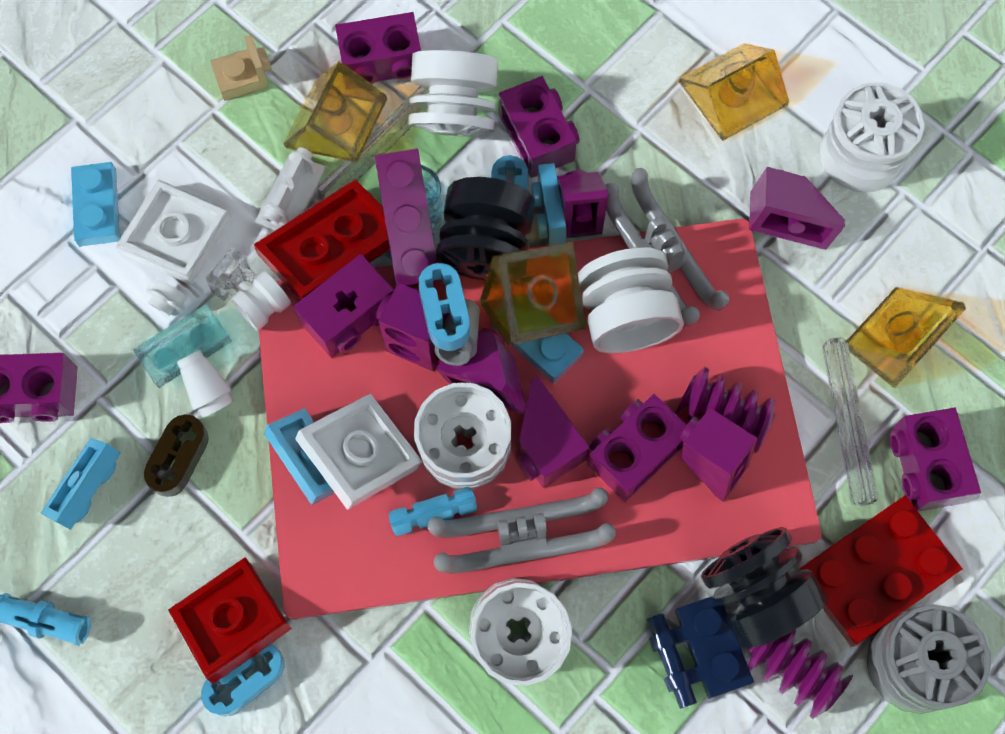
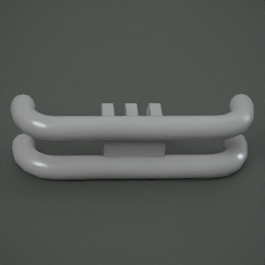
M637 168L631 176L633 193L650 221L644 239L621 204L619 187L615 183H607L605 185L608 191L606 211L628 248L651 247L661 250L667 258L668 273L680 268L706 306L716 311L725 308L729 303L728 293L722 290L716 291L652 195L648 184L647 171L643 168ZM671 285V289L668 292H673L678 299L684 325H694L700 317L699 310L693 306L687 307L674 286Z
M596 488L591 493L581 497L466 518L443 520L440 517H433L428 522V530L435 537L454 538L498 530L501 548L462 555L439 553L434 558V566L439 572L446 574L464 573L604 546L610 543L616 536V529L610 523H604L599 528L588 532L546 539L547 529L545 521L596 511L607 503L609 495L605 489Z

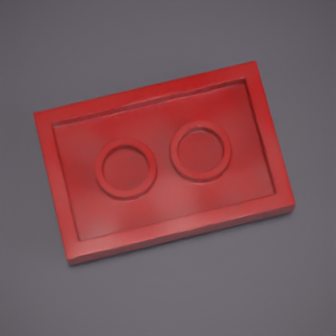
M356 179L254 244L257 255L299 300L306 297L358 255L362 254L371 263L390 250L383 206Z
M904 495L800 567L797 571L808 569L814 573L828 597L827 604L823 607V610L848 644L854 647L963 570V568L906 495Z

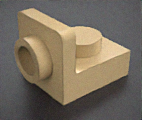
M252 35L244 37L248 49L210 61L224 101L269 87L265 72L272 70L264 46L256 49Z

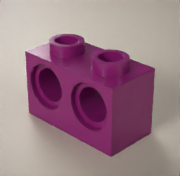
M414 12L335 25L347 87L355 85L369 86L379 81L391 79L406 80L411 78L413 53L421 51ZM400 48L405 49V50H402V51H395L396 49H400Z
M543 76L498 93V114L520 158L526 163L528 174L531 178L538 176V165L554 163L556 169L575 161L576 144L580 142L575 124L571 120L566 121L561 112L563 106L555 88L549 89ZM534 107L539 110L535 112H530L525 109ZM550 139L554 140L557 143L547 145L542 143L541 141Z
M398 282L392 296L386 294L383 297L376 314V318L379 319L386 351L430 371H434L439 358L435 354V346L429 337L420 292ZM449 313L442 314L443 322L445 321Z
M65 353L0 355V389L4 385L10 384L8 391L0 397V423H12L15 417H30L35 421L54 422L58 420V416H74L78 367ZM54 382L52 390L48 394L40 396L42 388Z
M655 394L644 403L640 399L634 401L621 415L620 418L624 422L613 432L608 428L605 429L589 445L592 452L589 456L588 466L624 502L636 493L683 447L684 442L680 440V436L687 425ZM648 422L655 423L662 429L663 436L650 438L642 432L641 425ZM614 452H624L631 458L632 465L628 468L615 467L610 462L609 455Z
M956 407L906 415L891 428V449L894 456L900 458L904 472L902 475V489L904 495L909 500H912V504L917 511L964 504L981 494ZM917 432H923L928 435L933 446H924L919 441ZM930 473L938 475L943 480L945 485L944 491L932 485L929 478Z

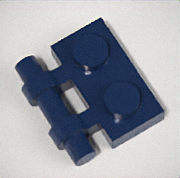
M712 596L677 608L675 614L680 624L679 628L670 630L663 613L646 619L653 636L649 638L653 652H659L668 676L664 678L668 692H674L680 709L697 703L691 685L702 682L708 699L754 683L738 639L726 621L727 611L724 604H717ZM687 642L696 666L686 671L676 648V645Z

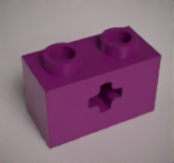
M360 254L296 303L293 308L302 326L332 358L339 352L345 353L351 350L360 341L361 334L371 326H380L379 319L376 318L378 307L386 294L392 296L394 289ZM347 306L349 309H351V310L355 309V310L352 311V312H350L348 309H346V308L343 309V308Z

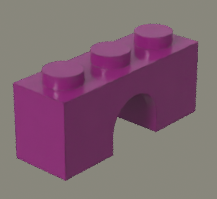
M415 148L377 154L374 157L396 286L398 282L404 285L418 284L421 272L427 266L437 263L419 150Z

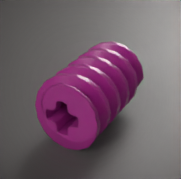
M704 366L692 377L675 414H678L685 406H688V421H690L694 416L698 418L702 413L705 414L709 408H712L757 437L753 451L757 453L775 417V400L769 397L763 404L757 406V391L752 390L744 398H741L742 384L738 382L726 391L724 390L725 376L722 374L709 383V368Z
M796 629L770 643L748 648L747 651L749 650L752 653L748 665L751 670L765 663L767 668L763 679L768 682L780 675L782 677L779 688L781 694H784L793 687L798 689L794 701L797 707L809 699L813 701L809 715L812 719L828 711L834 705L853 677V675H849L840 680L843 667L838 662L824 669L827 654L823 650L808 656L812 644L808 638L793 644Z

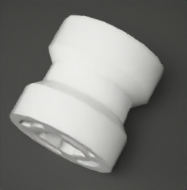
M265 271L253 280V286L247 291L240 290L230 298L236 309L256 331H259L268 323L270 315L274 312H282L291 304L290 299L282 288Z

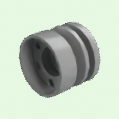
M931 604L912 609L892 619L878 629L868 646L867 669L873 686L885 701L905 712L925 714L967 704L982 692L990 675L991 653L983 632L970 617L952 607ZM928 651H931L934 655H940L941 663L938 664L937 661L929 660Z

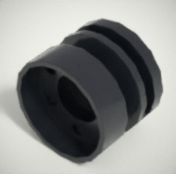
M465 177L453 181L448 187L443 211L446 223L440 228V242L437 244L436 249L437 262L447 264L454 268L458 275L471 279L508 281L519 278L525 272V255L528 253L529 242L525 236L531 232L535 209L534 197L529 191L517 184L497 178Z
M784 527L771 529L736 543L724 551L700 576L709 589L719 587L712 596L717 604L723 605L739 601L728 612L726 621L744 648L758 647L789 634L813 618L827 604L828 597L811 570L805 569L788 573L801 560L802 553L799 548L795 547L785 549L791 543L792 537Z

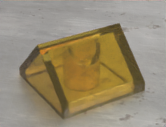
M743 43L679 78L680 85L722 141L789 104V98L775 50Z
M338 61L314 82L283 144L287 149L297 150L299 147L309 150L312 154L358 162L387 101V96L384 92Z
M573 242L493 256L479 302L508 345L586 329Z
M895 287L845 341L844 345L850 353L895 388L966 310L964 302Z

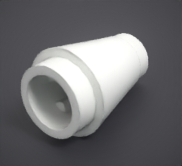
M201 350L177 361L192 409H198L202 418L233 402L229 394L232 390L207 358L203 356Z

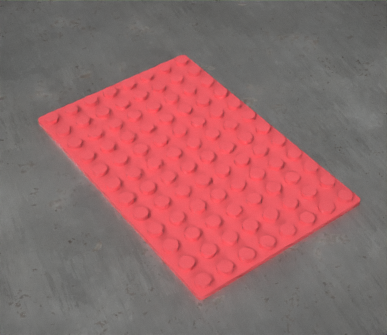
M734 219L674 227L716 291L722 290L728 293L729 303L720 311L710 309L702 302L679 268L669 273L672 277V285L687 307L693 306L699 310L700 317L698 321L692 326L684 325L678 334L665 342L627 353L599 352L593 347L587 322L588 314L592 311L583 305V292L579 289L577 281L578 272L586 264L606 254L629 249L621 235L566 242V254L549 255L548 245L528 247V253L525 255V272L517 279L484 281L459 275L464 298L475 302L480 308L478 331L482 328H488L496 332L492 328V321L523 293L584 349L583 355L553 384L505 339L503 346L515 359L525 403H527L531 381L539 377L588 446L605 429L608 428L611 432L617 429L624 422L620 418L621 415L637 399L644 403L655 394L675 413L692 377L704 366L709 368V383L722 374L725 376L724 390L726 391L736 382L742 384L741 398H744L752 390L757 391V406L763 404L769 397L774 399L775 417L758 452H753L749 467L724 502L717 498L682 460L683 447L626 502L588 466L589 456L592 452L591 449H589L586 461L543 488L536 478L530 481L525 476L516 460L520 457L519 438L525 409L521 414L506 408L511 420V453L505 468L491 483L472 489L477 502V510L464 516H460L459 513L454 514V519L581 497L591 493L596 488H603L607 491L609 499L602 508L582 515L545 521L547 529L546 539L588 532L599 528L604 523H610L615 527L616 536L610 543L590 550L476 571L446 574L439 572L434 566V558L437 554L462 555L501 548L498 530L461 537L439 538L433 536L429 532L428 527L419 529V526L412 528L413 532L400 536L395 535L389 521V513L392 510L406 507V510L413 508L412 504L446 493L448 497L453 496V491L459 490L439 483L426 470L423 462L418 470L347 510L335 493L311 505L269 442L284 614L289 619L296 620L480 593L487 590L494 583L510 578L528 579L541 584L719 558L724 551L750 536L762 534L779 527L786 528L792 537V541L787 547L816 543L821 538L822 532L752 231L749 230V221L746 219ZM647 231L639 232L643 239L645 238ZM393 265L375 268L395 290L396 280ZM442 279L433 281V288L437 290L438 299L446 300V285L442 283ZM281 280L276 281L290 299L291 304L282 312H274L270 315L268 323L259 330L267 425L303 408L306 409L313 421L316 422L371 393L422 460L414 440V422L421 404L435 390L449 385L436 370L441 360L439 359L434 371H430L387 352L380 326L375 325L361 334L360 341L351 350L345 353L339 352L331 358L299 322L293 306L300 300ZM419 283L406 285L419 291ZM347 306L343 308V309H345V308L348 309L350 312H352V311L355 310V309L351 310V309H349ZM685 406L676 414L686 425L690 422L688 421V406ZM702 413V414L698 417V419L701 420V418L704 416V414ZM648 422L641 425V430L646 436L650 438L663 436V431L657 424ZM462 433L456 436L458 443L456 447L463 445L467 450L473 447V436L466 438ZM614 452L609 455V460L615 467L628 468L632 465L631 458L624 452Z

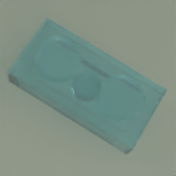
M205 304L136 347L133 351L156 386L161 388L181 375V369L177 361L198 350H201L203 356L208 358L230 344L232 340L209 306Z

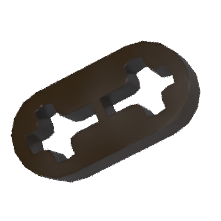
M184 414L173 418L166 426L145 466L144 480L160 496H175L183 491L207 447L209 440L208 431L195 416ZM192 427L196 439L194 441L186 440L182 445V441L177 437L179 432H188ZM174 461L171 470L176 474L173 481L165 480L161 485L162 480L157 477V473L160 469L167 471Z

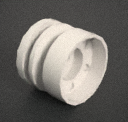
M426 50L413 53L411 81L416 85L429 88V94L410 97L411 106L428 109V112L409 114V126L431 132V134L469 137L477 133L494 132V120L477 116V113L495 111V103L478 98V92L497 88L498 59L479 53L450 50Z
M867 82L852 88L840 100L819 148L821 164L828 176L842 187L856 192H875L889 186L899 176L908 158L921 140L925 128L921 108L916 100L902 88L885 82Z
M640 247L615 251L598 257L586 264L578 272L577 281L579 289L583 292V305L592 311L588 314L587 322L593 347L599 352L610 354L627 353L646 349L673 338L682 330L684 321L677 297L673 292H668L673 281L667 271V258L661 250L651 247Z
M452 383L435 390L421 404L414 422V440L426 470L439 483L453 489L465 487L476 489L491 483L504 470L511 453V420L504 403L491 390L474 383ZM461 433L466 438L473 436V447L469 450L463 445L456 447L458 444L456 436Z
M510 578L494 583L478 597L470 614L469 634L476 659L489 675L505 684L528 686L546 680L562 666L570 651L572 627L567 610L547 588L532 580ZM523 617L527 618L524 624L528 630L527 635L522 637L516 634L512 639L508 637L510 629L507 622L511 618L515 621H520Z

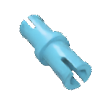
M7 593L0 595V623L27 630L31 637L40 639L44 636H49L73 643L76 646L83 644L88 637L91 628V618L88 616H80L55 609V605L52 602L44 600L34 603L13 597Z

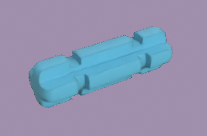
M465 487L453 491V496L448 497L446 493L412 504L413 508L406 510V507L392 510L389 513V521L393 533L400 536L413 532L412 528L419 526V529L428 527L429 520L433 517L451 520L454 519V514L459 513L460 516L475 512L477 510V502L472 489Z

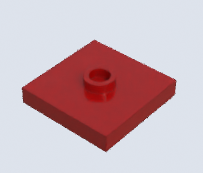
M246 557L168 609L205 678L212 685L292 629Z

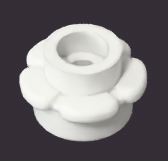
M157 279L152 289L146 288V293L152 296L148 304L167 316H170L174 310L178 313L183 311L181 306L187 296L178 289L160 279Z

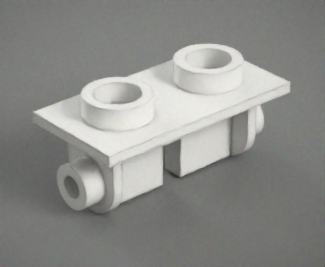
M299 147L296 152L289 153L255 223L277 230L305 212L327 167L311 160L313 154L305 148Z

